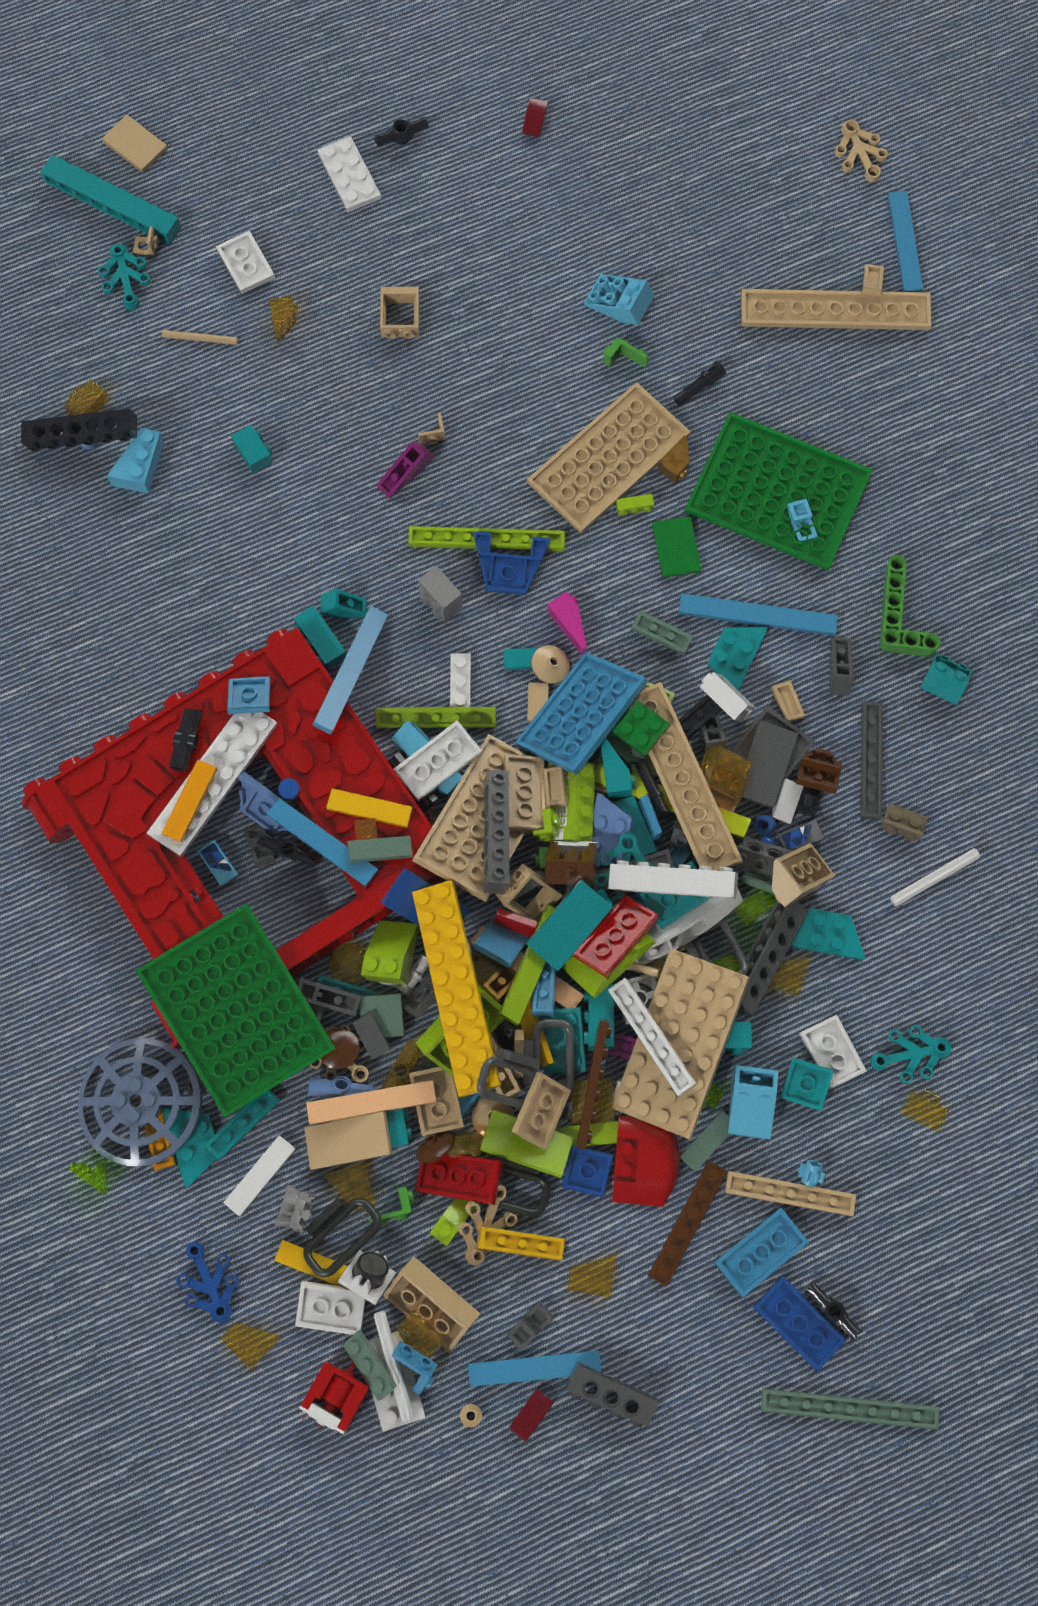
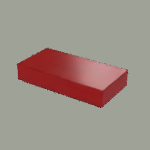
M498 908L492 924L531 937L537 926V921Z

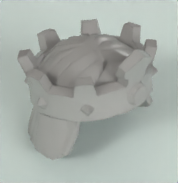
M287 1185L281 1209L275 1220V1226H289L293 1231L297 1230L303 1234L307 1221L312 1218V1202L315 1200V1193L299 1191L295 1187Z

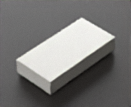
M783 779L771 816L779 821L791 824L804 786L798 785L791 780Z

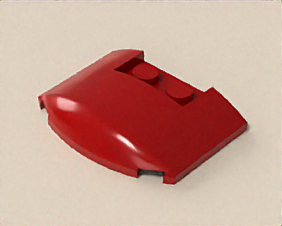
M619 1115L612 1202L663 1207L666 1204L665 1201L675 1187L679 1171V1145L675 1133L635 1117Z

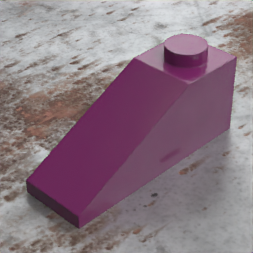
M412 441L376 486L388 498H392L424 470L434 458V455L422 443Z

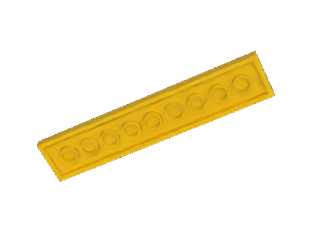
M452 880L414 891L412 894L458 1097L461 1098L478 1093L477 1080L481 1067L486 1059L494 1056V1051L455 885ZM493 1065L490 1068L485 1085L486 1090L502 1086L497 1065Z

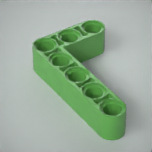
M894 555L889 559L885 568L879 646L886 652L930 657L935 654L940 646L939 636L934 633L901 629L906 560L900 555ZM892 565H897L900 569H894ZM890 583H896L898 587L895 588ZM889 601H894L897 606H892ZM887 619H892L896 624H890ZM886 638L893 639L894 643H889ZM906 640H911L914 645H908ZM926 642L931 643L934 647H928L926 645Z

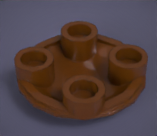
M340 1027L326 1032L336 1049L320 1058L323 1064L333 1069H343L354 1065L360 1050L359 1041L355 1034L348 1029Z

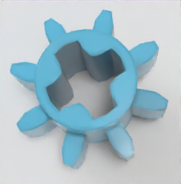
M807 1160L806 1164L801 1163L798 1171V1176L802 1177L801 1182L810 1187L817 1186L818 1182L823 1183L826 1175L825 1170L822 1169L823 1165L815 1160Z

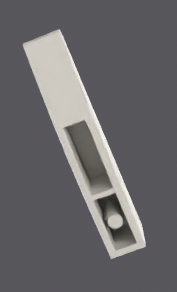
M738 887L736 899L713 897L664 929H661L658 923L654 924L647 934L656 943L635 963L646 965L668 954L670 949L676 950L709 930L743 901Z

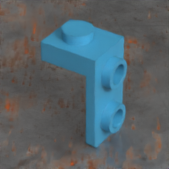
M401 1341L391 1356L421 1375L412 1390L420 1395L424 1388L429 1389L435 1378L432 1374L438 1364Z

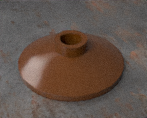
M447 1131L428 1135L416 1150L417 1160L421 1163H431L445 1156L454 1145L455 1138L453 1134Z

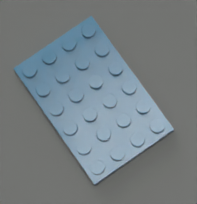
M585 652L515 743L519 748L577 775L648 681L641 675Z

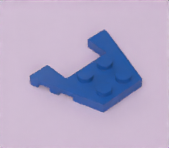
M474 531V539L486 591L526 595L548 549L550 538L532 537L531 556L490 553L492 533Z

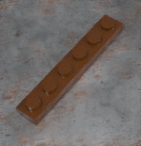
M599 1018L576 1143L577 1148L586 1149V1145L591 1144L592 1131H589L590 1123H594L596 1117V1110H593L594 1101L598 1102L600 1096V1089H597L598 1080L602 1081L604 1068H601L602 1059L606 1060L608 1047H605L606 1038L610 1039L612 1026L608 1025L609 1021L607 1019Z
M710 1161L707 1162L648 1273V1277L666 1287L668 1286L727 1173L725 1169Z

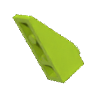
M454 1199L430 1234L448 1247L458 1234L459 1225L469 1219L470 1215L466 1212L465 1207L471 1201ZM475 1206L471 1207L470 1212L475 1210Z

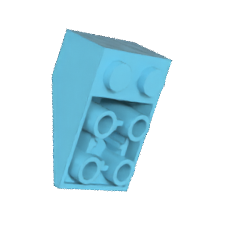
M600 274L584 305L622 323L638 325L655 295L647 280Z
M735 1066L732 1072L728 1134L771 1139L778 1085L777 1070Z

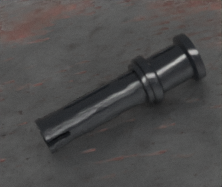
M714 361L713 365L706 371L703 370L695 381L673 396L675 403L681 407L703 388L712 386L717 378L726 375L723 365L719 361Z

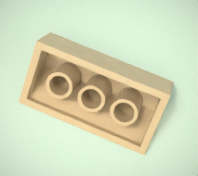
M809 843L774 861L772 891L777 901L786 907L821 888L835 877V874L813 845Z
M415 1257L399 1272L383 1295L448 1353L452 1351L480 1315L475 1308Z

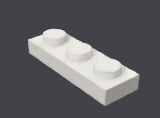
M451 654L450 707H470L471 654Z

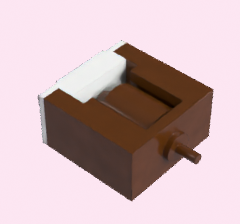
M550 841L545 859L546 884L576 885L581 879L587 885H594L598 867V842Z

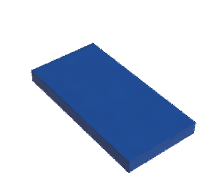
M404 868L381 903L420 926L412 892L433 885ZM458 900L462 919H464L470 908Z
M781 1276L752 1307L816 1372L822 1368L847 1340L784 1276Z

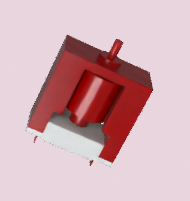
M325 1361L299 1409L317 1420L316 1422L319 1427H325L326 1425L332 1430L335 1429L336 1432L345 1434L366 1397L370 1387L354 1377L355 1374L352 1373L355 1367L354 1362L351 1363L348 1370L345 1368L342 1370L329 1361ZM317 1398H323L327 1401L324 1407L315 1402ZM336 1407L341 1408L340 1412L344 1414L342 1418L333 1413Z

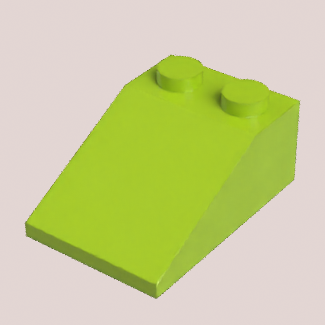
M379 921L364 955L361 976L371 982L408 985L419 926L414 923Z

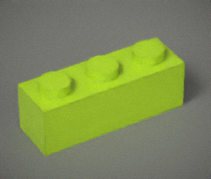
M647 494L616 499L617 514L624 516L629 513L637 514L642 511L650 512L654 510L653 495Z

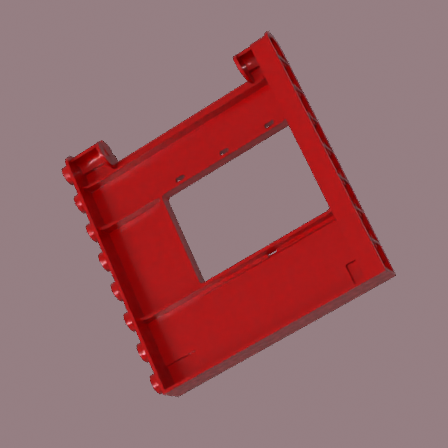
M297 627L290 632L286 629L275 631L267 638L266 643L268 645L256 653L251 649L241 652L233 659L232 664L234 666L221 674L218 671L207 673L198 681L199 688L187 695L184 692L171 695L163 703L165 709L152 717L149 713L137 716L129 723L128 727L130 730L118 738L115 735L101 738L93 746L95 752L82 760L79 756L69 758L59 766L58 770L60 773L48 781H45L44 778H39L28 783L23 788L25 797L22 799L21 805L24 809L30 810L50 843H61L73 835L77 836L153 959L224 917L185 855L181 857L168 848L163 850L160 843L150 837L147 832L192 772L197 760L203 757L234 715L228 714L229 679L270 676V712L262 713L275 720L278 725L249 765L261 758H266L281 781L287 778L297 781L300 793L294 801L305 817L313 823L316 822L320 828L347 847V842L353 840L410 836L412 858L368 861L379 871L367 887L341 870L355 891L356 899L276 950L292 978L395 912L384 906L381 901L404 868L432 885H437L444 880V878L412 861L431 830L432 825L349 703L346 702L331 735L312 726L333 680ZM184 709H196L202 712V719L198 729V744L196 750L192 752L187 772H178L169 768L174 749V734L180 727ZM331 789L411 806L413 809L408 828L327 810ZM195 891L201 900L196 901L191 893ZM152 1001L151 1006L173 1040L171 1047L173 1049H181L182 1047L155 1002Z

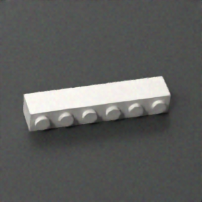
M617 860L616 864H610L608 886L610 890L736 899L738 873L733 872V868L720 867V871H715L710 866H699V869H691V865L679 864L678 868H670V864L658 863V866L654 867L649 866L650 863L637 862V865H629V861Z

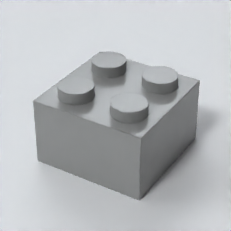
M437 565L418 579L419 598L425 605H430L431 611L437 619L441 618L445 623L463 609L461 592Z

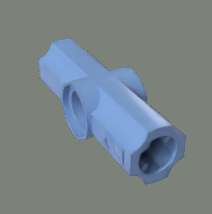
M344 1076L335 1077L333 1080L310 1077L307 1095L335 1098L373 1091V1086L351 1083Z

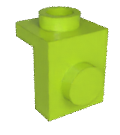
M551 808L542 809L544 829L533 831V836L542 842L551 841L552 838L559 837L558 826H560V818Z

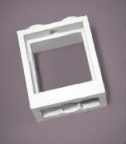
M713 672L703 678V684L700 688L733 720L743 722L756 708L721 674Z

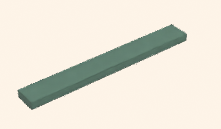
M762 1388L761 1412L939 1430L938 1406Z

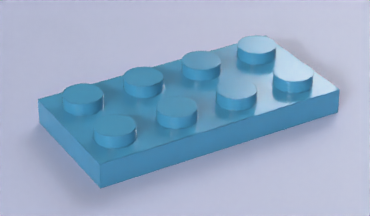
M779 1208L714 1263L743 1298L808 1244L809 1241L784 1210Z

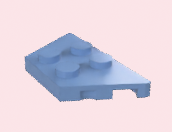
M243 771L238 777L242 788L239 790V797L241 798L240 811L272 835L278 834L282 830L286 831L285 828L266 814L279 797Z
M597 793L592 835V842H598V867L604 866L600 864L599 856L603 853H608L619 845L620 836L626 832H632L634 819L623 812L621 808L601 793ZM630 838L625 841L627 846H629ZM623 852L612 858L611 863L617 862V860L622 861ZM606 855L602 856V862L608 863L609 857Z

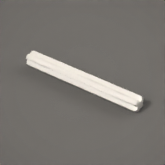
M973 848L892 895L890 898L894 906L902 904L979 859V852Z
M385 1311L376 1312L374 1319L388 1371L397 1385L394 1393L402 1422H408L413 1420L414 1416L399 1361L391 1356L395 1346Z

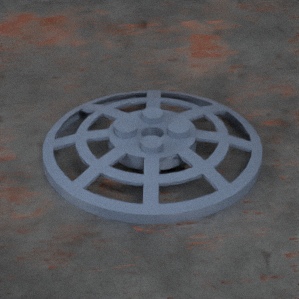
M151 1038L129 1039L119 1042L104 1051L89 1067L83 1078L78 1096L80 1125L91 1146L99 1154L112 1162L135 1167L150 1166L162 1162L178 1152L190 1139L197 1127L202 1108V1088L192 1063L177 1048L173 1049L170 1044ZM137 1044L135 1057L123 1059L113 1066L105 1059L106 1056L119 1048ZM145 1044L163 1048L176 1058L165 1066L156 1059L143 1057ZM134 1063L132 1076L122 1080L115 1072L125 1065ZM143 1063L153 1065L160 1070L152 1079L141 1076ZM181 1064L190 1077L193 1097L180 1096L179 1086L172 1072ZM99 1065L105 1073L97 1085L94 1097H84L88 1080L94 1069ZM110 1078L116 1086L111 1097H100L103 1086L107 1079ZM165 1078L168 1079L171 1085L173 1096H162L158 1084ZM136 1095L141 1097V1104L138 1107L132 1105V1099ZM111 1105L114 1117L106 1125L101 1115L100 1106ZM162 1105H172L170 1115L166 1123L163 1124L157 1118ZM180 1105H193L188 1125L183 1134L177 1138L169 1129L177 1118ZM83 1106H94L95 1118L101 1128V1132L95 1139H93L86 1126ZM119 1123L130 1126V1140L119 1137L112 1132ZM151 1124L157 1130L153 1135L139 1139V1127ZM162 1136L172 1145L156 1156L140 1159L139 1146L153 1143ZM109 1137L119 1144L130 1146L131 1159L114 1156L105 1151L101 1144Z

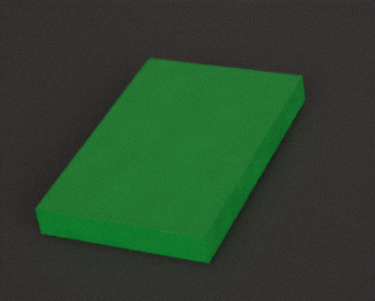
M691 517L652 522L662 578L700 573L701 565Z

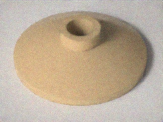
M546 645L540 647L533 654L531 661L533 672L543 682L549 684L559 683L568 675L570 670L569 659L560 648ZM550 660H553L556 665H553Z
M483 1098L475 1105L472 1112V1123L475 1130L484 1137L492 1110L514 1117L511 1106Z

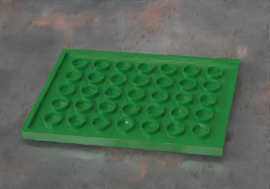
M729 412L684 512L829 571L873 469ZM806 499L812 513L811 520L813 524L805 525L803 522H800L802 527L794 532L787 504ZM814 526L818 537L808 540V535L812 534L810 527ZM799 531L802 537L806 536V540L803 542H798L796 533Z
M247 903L135 970L224 1117L232 1114L336 1049Z

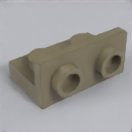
M889 803L880 827L884 828L887 833H898L907 840L919 841L923 837V830L928 817Z

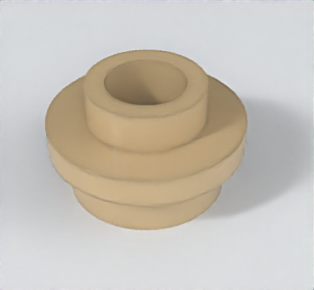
M474 1404L464 1406L460 1412L461 1422L467 1427L477 1426L482 1419L481 1409ZM470 1411L475 1413L473 1420L467 1418V1413Z

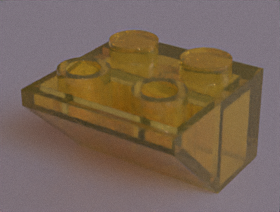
M718 745L705 750L701 770L707 783L740 800L744 793L752 762Z

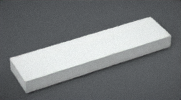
M279 1135L223 1203L241 1217L296 1149Z

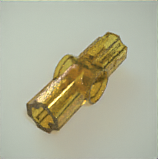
M408 1038L397 1060L392 1064L391 1070L380 1089L405 1084L406 1080L410 1077L409 1073H411L422 1053L416 1045V1041ZM405 1066L407 1071L405 1075L398 1076L395 1074L396 1068Z

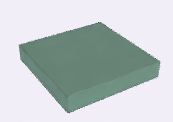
M402 993L361 996L359 1002L361 1017L372 1012L385 1037L405 1035Z

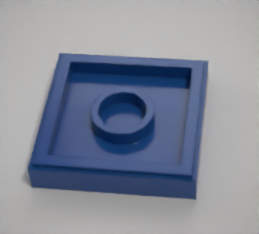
M571 1145L562 1188L604 1198L613 1155L587 1148L580 1149L575 1145Z

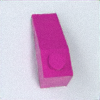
M566 591L547 604V612L583 656L587 646L578 606L579 603L573 595L570 596Z

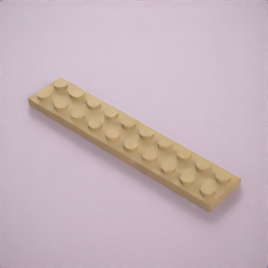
M742 289L741 326L930 330L932 326L930 293L882 292L881 296L862 294V291Z
M659 682L643 689L628 709L630 710L637 701H640L670 723V727L648 754L698 866H710L712 870L720 871V867L730 868L742 863L743 860L662 683Z

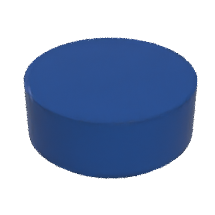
M287 778L279 784V793L285 800H293L300 793V787L294 779Z

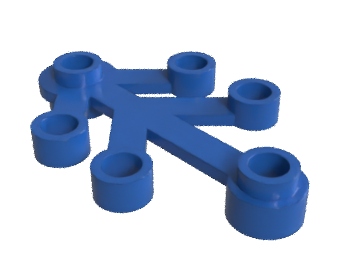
M192 1242L188 1245L186 1253L190 1259L195 1261L204 1283L191 1279L187 1274H180L176 1279V1283L179 1287H189L209 1294L212 1303L203 1301L197 1295L189 1294L185 1298L186 1306L190 1308L197 1307L210 1312L211 1318L216 1322H226L232 1315V1307L229 1302L234 1288L239 1284V1278L233 1274L226 1277V1288L222 1298H220L217 1290L225 1269L230 1264V1258L225 1254L217 1257V1267L212 1278L203 1258L205 1254L204 1246L199 1242ZM193 1247H197L199 1250L196 1255L191 1253ZM222 1257H226L227 1263L225 1265L220 1264V1259ZM183 1276L187 1278L185 1285L180 1283V1279ZM234 1277L236 1279V1283L231 1286L229 1285L228 1280L229 1278ZM192 1296L196 1299L194 1305H190L188 1302ZM219 1307H223L225 1310L222 1316L217 1314Z

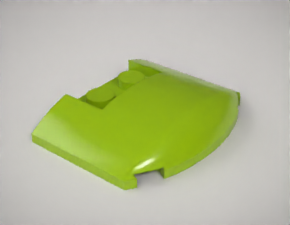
M646 933L608 978L603 977L575 959L573 955L563 965L562 969L595 999L656 942Z

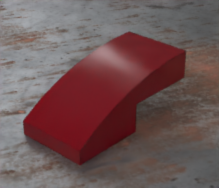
M530 98L522 134L541 137L548 101Z
M536 1388L508 1429L526 1442L554 1402Z

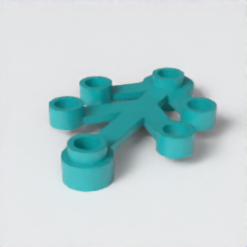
M115 244L110 248V259L105 265H101L98 268L99 276L105 279L110 276L111 269L118 263V269L109 281L102 284V290L107 295L112 294L114 287L121 279L125 292L123 304L127 310L133 311L139 307V301L132 292L129 277L139 281L142 286H148L151 283V279L148 273H139L126 266L125 260L136 265V268L139 270H144L147 267V263L144 257H135L129 254L124 244Z
M632 832L622 834L619 838V845L608 853H603L599 856V862L604 866L609 865L612 858L622 852V861H629V865H632L630 863L632 854L638 862H648L652 866V863L646 860L638 849L639 839ZM630 838L633 841L632 846L625 844L626 839ZM606 855L609 857L608 863L602 862V856ZM610 869L596 876L595 881L597 885L604 886L608 883ZM599 876L605 877V883H599ZM616 891V896L611 899L613 908L616 906L615 901L621 900L624 897L625 891Z
M913 1025L909 1028L908 1034L911 1038H918L928 1045L921 1048L903 1037L899 1030L894 1029L888 1034L889 1041L897 1043L909 1051L891 1055L876 1053L871 1057L870 1065L874 1070L881 1071L888 1064L911 1059L905 1071L899 1075L900 1082L908 1084L913 1080V1073L923 1056L931 1055L926 1066L921 1068L919 1072L920 1077L927 1080L933 1076V1069L938 1060L946 1058L951 1053L950 1042L943 1037L934 1039L922 1032L920 1026ZM912 1028L918 1030V1035L912 1033ZM892 1033L898 1034L897 1040L891 1037ZM938 1044L944 1046V1051L938 1049ZM877 1058L883 1059V1065L877 1063ZM924 1069L929 1070L930 1075L928 1077L923 1074ZM903 1074L909 1075V1081L903 1079Z

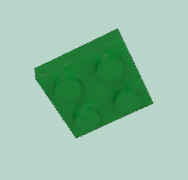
M637 701L615 727L613 734L645 757L670 727V723L640 701Z

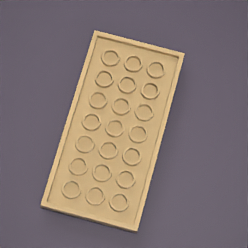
M636 382L527 479V483L582 534L616 503V499L623 497L659 464V461L684 435L688 438L691 431Z
M490 734L487 735L480 747L483 753L475 758L467 768L412 860L445 880H452L454 885L485 902L491 893H483L484 779L489 769L504 771L503 757L505 754L528 756ZM509 830V860L523 838L524 831Z
M670 949L648 1011L697 1085L683 1095L677 1096L638 1037L612 1108L687 1139H692L750 977Z

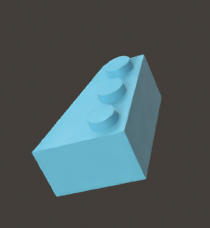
M145 428L139 430L137 438L132 440L107 475L111 486L149 494L164 445L160 431Z

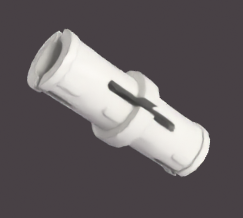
M422 954L411 969L408 985H400L398 987V990L406 996H409L415 985L423 979L422 976L429 967L427 957Z

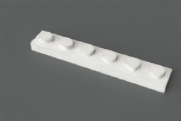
M624 978L608 990L677 1096L683 1095L697 1085L628 979Z

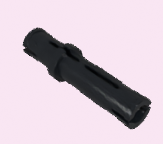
M638 760L634 766L646 788L649 799L656 810L657 816L659 818L664 817L666 813H670L663 798L664 793L660 791L647 760Z

